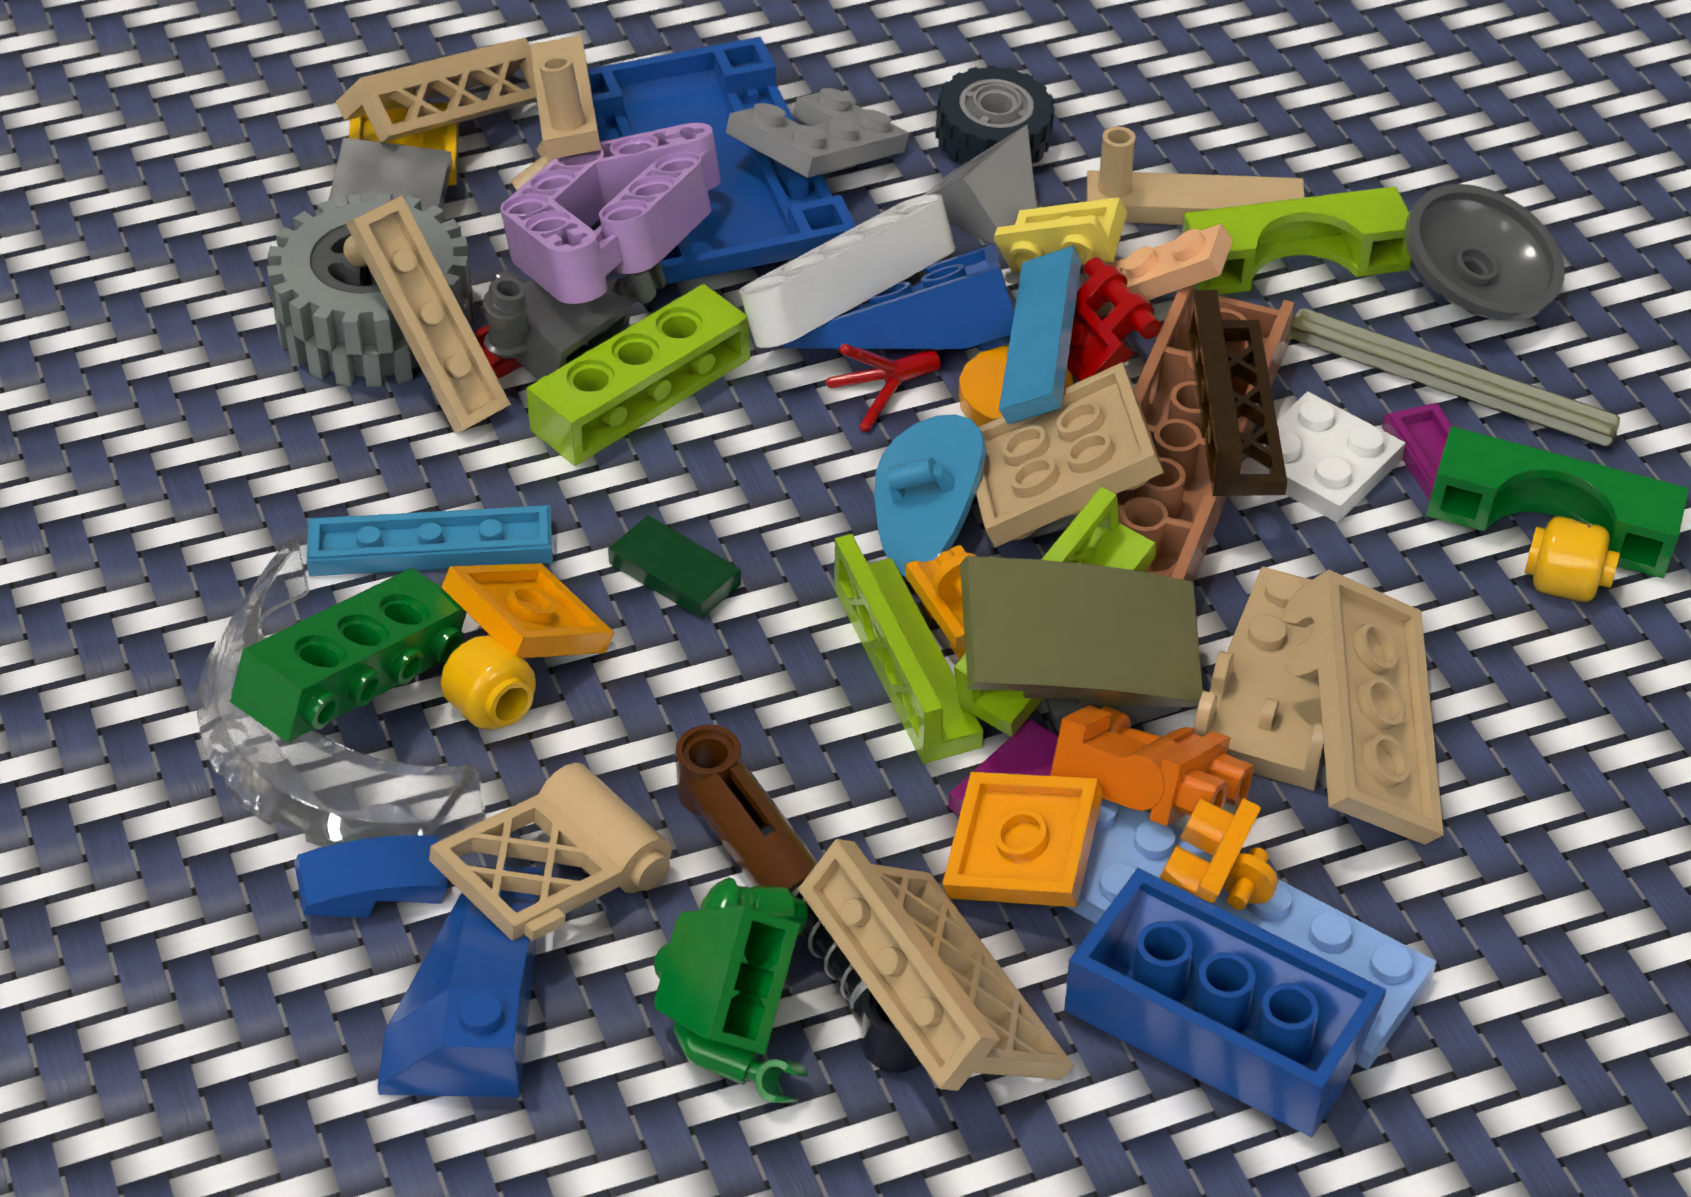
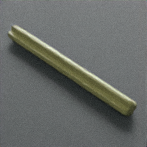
M1307 308L1299 309L1292 320L1290 337L1303 344L1602 447H1609L1617 435L1620 417L1609 411Z

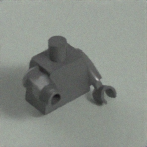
M659 262L646 271L628 274V276L607 281L608 288L601 297L578 304L560 302L533 279L525 282L509 270H503L492 280L487 293L484 295L483 309L489 325V333L484 338V345L495 356L505 359L515 358L539 380L580 357L586 351L595 348L627 329L632 304L637 301L644 304L650 302L656 296V289H661L667 284L661 264Z

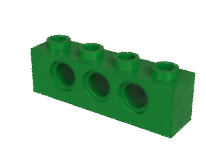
M410 568L242 649L230 703L289 743L314 729L325 727L333 719L358 706L363 707L375 697L395 686L409 683L416 675L439 663H446L451 653L463 643L464 633L461 630L467 612L439 585L415 569Z

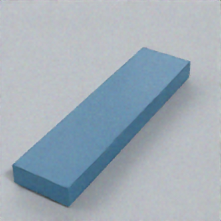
M1074 246L1022 263L999 411L1007 424L1020 422L1062 407L1082 261Z
M551 505L309 518L306 561L309 576L398 572L406 571L410 568L415 570L449 569L450 566L553 563Z

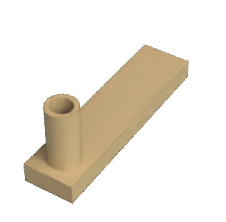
M582 35L530 44L546 159L550 160L601 150Z
M1121 126L1110 127L1103 133L1100 171L1087 170L1086 202L1120 197L1127 211L1125 223L1183 225V217L1186 212L1305 198L1303 178L1132 172L1136 137L1132 130Z
M403 195L346 223L351 233V236L344 243L346 259L356 267L368 266L454 432L463 431L511 405Z

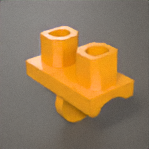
M961 545L942 552L934 560L926 562L915 560L905 564L906 579L921 599L924 610L931 619L937 622L950 641L949 646L959 660L966 653L960 564L967 556H976L972 553H966Z
M1243 798L1235 813L1232 814L1223 808L1200 799L1180 839L1212 855L1209 862L1176 845L1159 878L1211 904L1215 902L1223 887L1229 893L1226 900L1228 905L1236 910L1245 909L1247 903L1262 904L1268 902L1273 897L1279 881L1276 872L1267 863L1269 854L1258 847L1252 848L1249 854L1239 853L1261 807Z

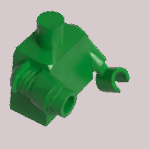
M728 877L716 883L709 890L701 903L700 910L684 911L676 919L670 943L663 945L658 950L654 959V969L660 981L654 999L655 1009L674 1020L673 1032L685 1057L692 1064L742 1085L751 1080L755 1082L759 1095L766 1101L795 1103L799 1099L786 1096L779 1089V1076L785 1071L796 1076L808 1077L805 1067L799 1062L773 1059L763 1063L756 1060L757 1053L763 1055L766 1053L796 938L802 932L807 921V905L804 900L794 897L785 887L754 886L750 888L737 886L736 881Z

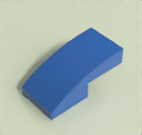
M402 835L365 838L320 847L298 854L294 865L303 915L369 918L376 901L441 904L448 888L447 879L429 861L430 846L438 842L437 836Z

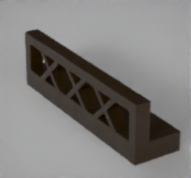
M1193 290L1188 335L1212 495H1286L1287 476L1259 320H1222L1217 290ZM1225 341H1247L1248 348L1235 356L1226 350ZM1236 375L1254 386V388L1242 396L1233 391L1231 378ZM1244 416L1262 428L1248 437L1240 432L1238 418ZM1250 457L1267 467L1270 474H1240L1241 463Z

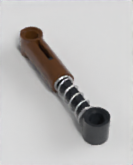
M708 724L692 727L683 733L676 743L675 752L677 794L681 804L690 812L701 815L753 887H785L794 897L805 901L808 916L803 931L799 935L809 938L808 948L812 955L825 960L824 970L826 975L841 982V994L843 998L850 1001L853 1017L862 1029V1049L866 1059L875 1067L887 1072H905L915 1069L921 1062L799 892L798 888L819 861L741 759V745L737 736L727 728Z

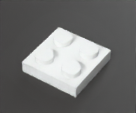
M1308 391L1277 419L1287 476L1286 495L1337 523L1403 460L1406 442ZM1250 457L1241 463V471L1246 474H1270L1267 467Z

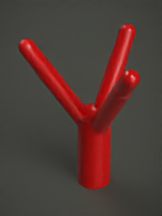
M842 344L839 349L842 355L876 367V369L829 377L826 379V386L836 388L879 380L886 382L860 423V430L868 432L899 384L938 371L940 369V359L935 350L929 349L892 361L849 344Z

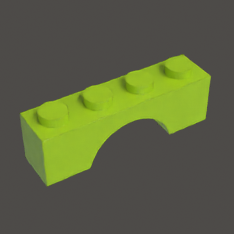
M1396 186L1186 212L1183 217L1182 234L1192 229L1201 231L1222 223L1233 239L1221 275L1197 283L1194 286V290H1217V295L1251 291L1253 278L1264 265L1287 256L1307 255L1328 259L1345 267L1356 277L1408 271L1411 264V256L1405 240V224L1409 211Z

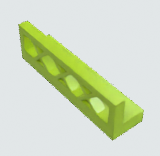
M1101 486L1041 560L1092 564L1144 572L1156 557V542L1119 523L1117 494ZM966 653L954 666L960 708L1011 737L1016 734L1043 700V698H1024L1023 691L968 690Z
M853 534L835 538L834 590L922 764L982 748L983 729L976 716L960 708L956 678L893 559L889 558L868 564Z

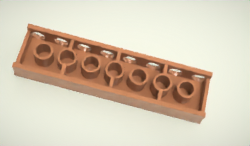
M1195 284L1178 290L1135 387L1137 398L1164 473L1149 479L1147 483L1137 489L1124 490L1117 493L1119 523L1156 542V557L1144 572L1192 581L1193 583L1228 496L1212 495L1188 335ZM1218 296L1222 320H1259L1272 388L1289 345L1295 302L1283 300L1280 310ZM1225 341L1226 350L1235 356L1248 348L1247 341ZM1236 375L1231 378L1233 391L1242 396L1254 388V386ZM1244 416L1238 418L1240 432L1248 437L1252 436L1257 424Z

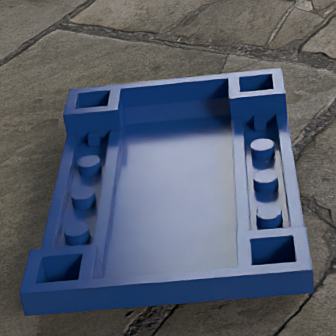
M761 36L588 69L600 142L688 123H704L710 125L713 129L721 183L708 191L711 206L709 215L660 261L667 284L795 259L856 227L842 196H832L822 174L807 178L725 133L730 113L754 108V105L758 103L771 104L783 109L786 113L785 117L795 122L776 84V66Z

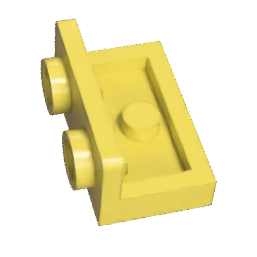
M1120 197L1019 210L1015 225L997 227L993 238L1012 273H1020L1022 263L1070 246H1074L1082 260L1081 265H1085L1087 261L1094 257H1099L1104 262H1112L1115 259L1127 211Z

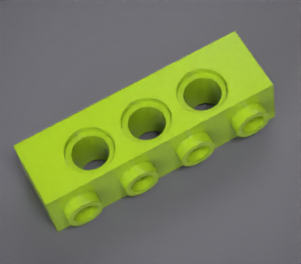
M703 283L527 387L530 431L573 466L580 464L750 360V333L746 314Z

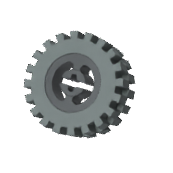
M377 192L376 201L363 202L362 193L346 195L347 205L336 207L332 199L317 204L319 215L313 217L306 211H303L294 217L295 231L283 227L276 235L277 246H270L267 255L269 264L267 272L279 342L283 351L289 350L290 360L298 367L308 362L310 375L321 380L330 371L334 372L336 384L351 386L355 377H365L367 387H381L382 377L390 375L396 376L398 384L413 380L412 369L418 368L420 365L368 266L356 267L352 265L344 254V243L351 236L346 223L393 200V194ZM406 196L405 201L472 329L471 321H475V310L466 237H461V227L454 218L445 222L444 210L433 204L427 210L422 211L421 199ZM369 276H372L373 286H370Z

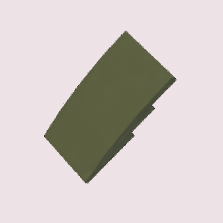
M967 556L961 562L960 572L968 690L1023 691L1024 698L1078 699V706L1198 707L1203 688L1194 585L1192 581L1128 569L1037 559Z

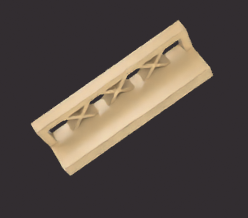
M526 37L362 77L336 101V104L344 121L367 115L380 142L384 143L537 102L530 46ZM521 68L530 88L523 90L506 79H509ZM483 85L490 87L487 100H481L466 91L467 89ZM444 95L450 98L445 111H441L424 101ZM401 106L408 108L405 121L392 124L386 110Z

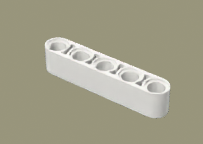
M929 194L901 202L743 286L739 292L755 346L770 348L796 340L953 253L956 248L942 196L940 194Z

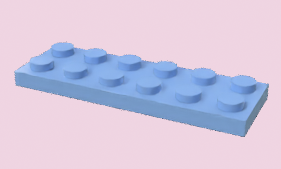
M1102 798L1078 907L1066 908L1097 923L1137 868L1159 878L1176 845L1208 862L1212 855L1180 839L1183 829L1173 824L1164 826L1149 820L1150 812L1146 810L1130 809ZM1281 880L1278 881L1277 889L1268 902L1262 904L1247 903L1246 908L1243 910H1236L1228 905L1226 900L1229 893L1222 887L1215 902H1212L1213 905L1387 989L1384 1001L1355 1063L1368 1070L1432 980L1437 961Z

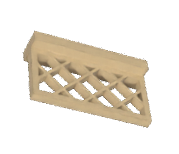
M835 839L798 890L939 1089L959 1091L972 1073L1063 1080L1074 1064L933 876L928 872L871 864L854 841Z

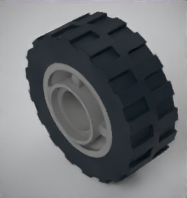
M987 66L986 68H969L964 73L959 72L952 76L951 81L945 82L942 86V92L939 93L935 137L939 139L938 146L942 152L945 151L948 154L949 159L963 165L1028 124L1032 164L1038 163L1043 159L1044 152H1048L1050 147L1055 107H1053L1054 99L1052 94H1048L1047 87L1042 82L1038 83L1034 80L1033 76L1017 72L1013 68Z

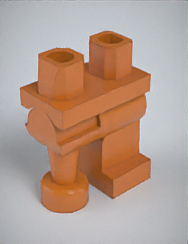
M1088 705L1062 718L1050 776L1096 778L1103 791V799L1134 810L1144 811L1151 809L1149 820L1168 826L1185 815L1191 816L1200 799L1220 808H1224L1225 802L1238 806L1243 798L1247 799L1254 765L1227 755L1231 737L1212 731L1202 737L1194 733L1195 728L1183 727L1173 730L1164 736H1159L1131 728L1130 717L1123 711L1109 706H1103L1099 709Z

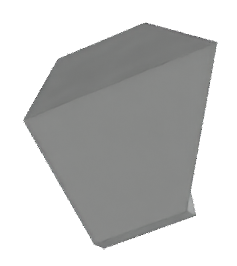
M1028 124L950 172L924 194H940L942 196L950 224L997 246L993 238L997 227L1015 225L1019 210L1037 208Z

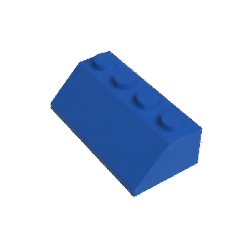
M1137 868L1070 958L1064 1011L1312 1138L1343 1091L1384 1001L1387 989Z

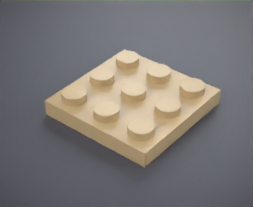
M1123 362L1064 388L1062 407L1058 410L1013 424H1007L1002 416L979 427L985 436L987 453L976 495L985 530L995 548L1011 540L1027 538L1038 528L1065 516L1078 515L1101 486L1117 494L1124 490L1137 489L1147 483L1149 479L1164 473L1133 383Z

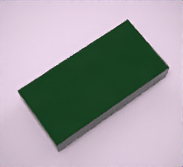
M649 515L608 548L609 564L701 619L741 585V569Z

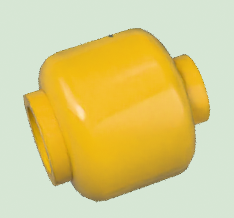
M1557 516L1548 522L1546 528L1536 526L1524 573L1533 575L1534 587L1540 593L1579 603H1587L1595 597L1598 586L1611 588L1620 552L1608 550L1610 536L1606 528Z
M490 635L474 637L455 649L443 667L440 680L442 694L448 702L473 726L485 730L504 728L520 721L532 705L536 688L535 673L527 661L513 655Z

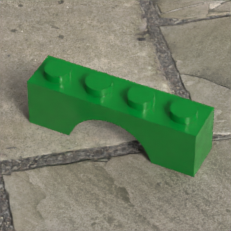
M1451 426L1426 516L1482 531L1487 530L1494 522L1507 515L1521 512L1546 513L1599 525L1606 528L1609 532L1610 543L1608 550L1620 552L1617 567L1664 579L1679 538L1689 488Z

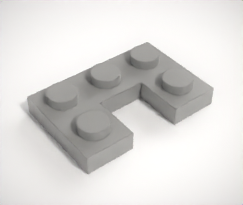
M823 88L819 93L797 97L792 116L806 125H800L785 117V111L775 105L758 103L754 105V108L730 113L725 132L807 178L903 153L909 136V132L892 124L891 118L888 115L876 110H865L850 102L851 97L847 93L832 88Z

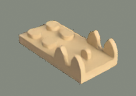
M1262 566L1228 651L1220 650L1218 653L1210 692H1202L1194 723V733L1203 737L1215 731L1229 736L1231 739L1227 755L1253 764V774L1314 791L1325 762L1319 678L1302 679L1290 674L1285 668L1286 662L1296 647L1308 640L1312 635L1314 623L1303 628L1282 621L1283 611L1291 597L1311 579Z
M1328 569L1302 586L1291 597L1282 614V621L1290 625L1306 628L1314 623L1312 635L1308 640L1296 647L1286 662L1285 668L1290 674L1302 679L1319 678L1328 805L1332 809L1426 845L1443 836L1444 833L1421 610Z

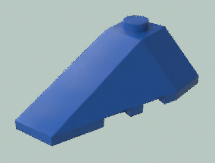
M994 244L932 264L924 269L926 275L921 278V281L912 285L910 282H899L868 299L869 302L857 305L800 338L783 344L784 348H840L842 344H849L860 349H967L977 345L979 351L1003 346L1010 341L1014 308Z
M476 866V867L496 869V866ZM543 867L504 868V871L543 876ZM500 890L499 897L516 913L540 901V895ZM461 892L386 1027L377 1085L378 1094L520 1097L536 940L531 941L524 935L511 941Z

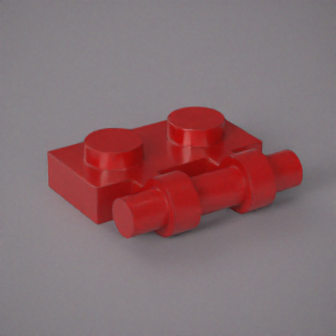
M1099 257L1090 259L1084 265L1083 272L1088 277V280L1077 291L1067 369L1079 382L1122 362L1124 364L1134 354L1123 341L1131 331H1137L1144 339H1152L1161 330V323L1154 316L1152 304L1142 294L1133 293L1127 287V278L1116 266L1107 265ZM1111 302L1115 308L1103 319L1096 311L1104 303Z

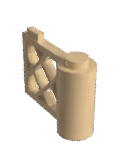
M572 763L557 770L545 782L538 795L431 845L429 861L511 941L524 935L531 941H534L565 924V914L618 887L625 893L632 894L656 887L669 871L671 845L584 764ZM534 822L550 837V842L510 838L511 832ZM475 852L497 855L498 860L496 869L468 866L459 857ZM506 857L546 862L544 876L504 871ZM561 864L582 867L591 876L581 881L552 877L553 865ZM500 890L540 895V901L516 913L499 897Z

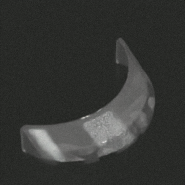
M292 537L268 563L215 642L203 668L198 687L197 718L205 754L213 771L225 778L227 791L254 816L268 825L279 822L289 828L305 833L306 842L322 847L365 838L402 835L437 836L439 842L485 820L481 776L472 765L425 766L379 759L344 747L315 730L287 743L230 703L242 649L266 638L263 622L272 612L305 597L309 593L302 547Z

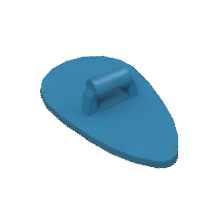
M950 414L933 416L918 422L897 436L884 451L875 474L874 499L881 544L887 558L893 559L902 578L907 582L905 564L915 560L922 562L936 559L942 552L949 550L957 539L971 508L981 480L987 450L984 434L969 418Z

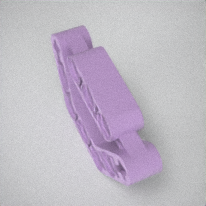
M688 123L600 142L601 150L553 159L503 202L500 207L513 264L558 301L568 304L585 303L601 297L608 288L606 276L611 271L619 274H634L646 271L657 265L711 212L708 191L721 183V174L713 129L710 125ZM600 219L601 226L595 231L592 230L590 227Z

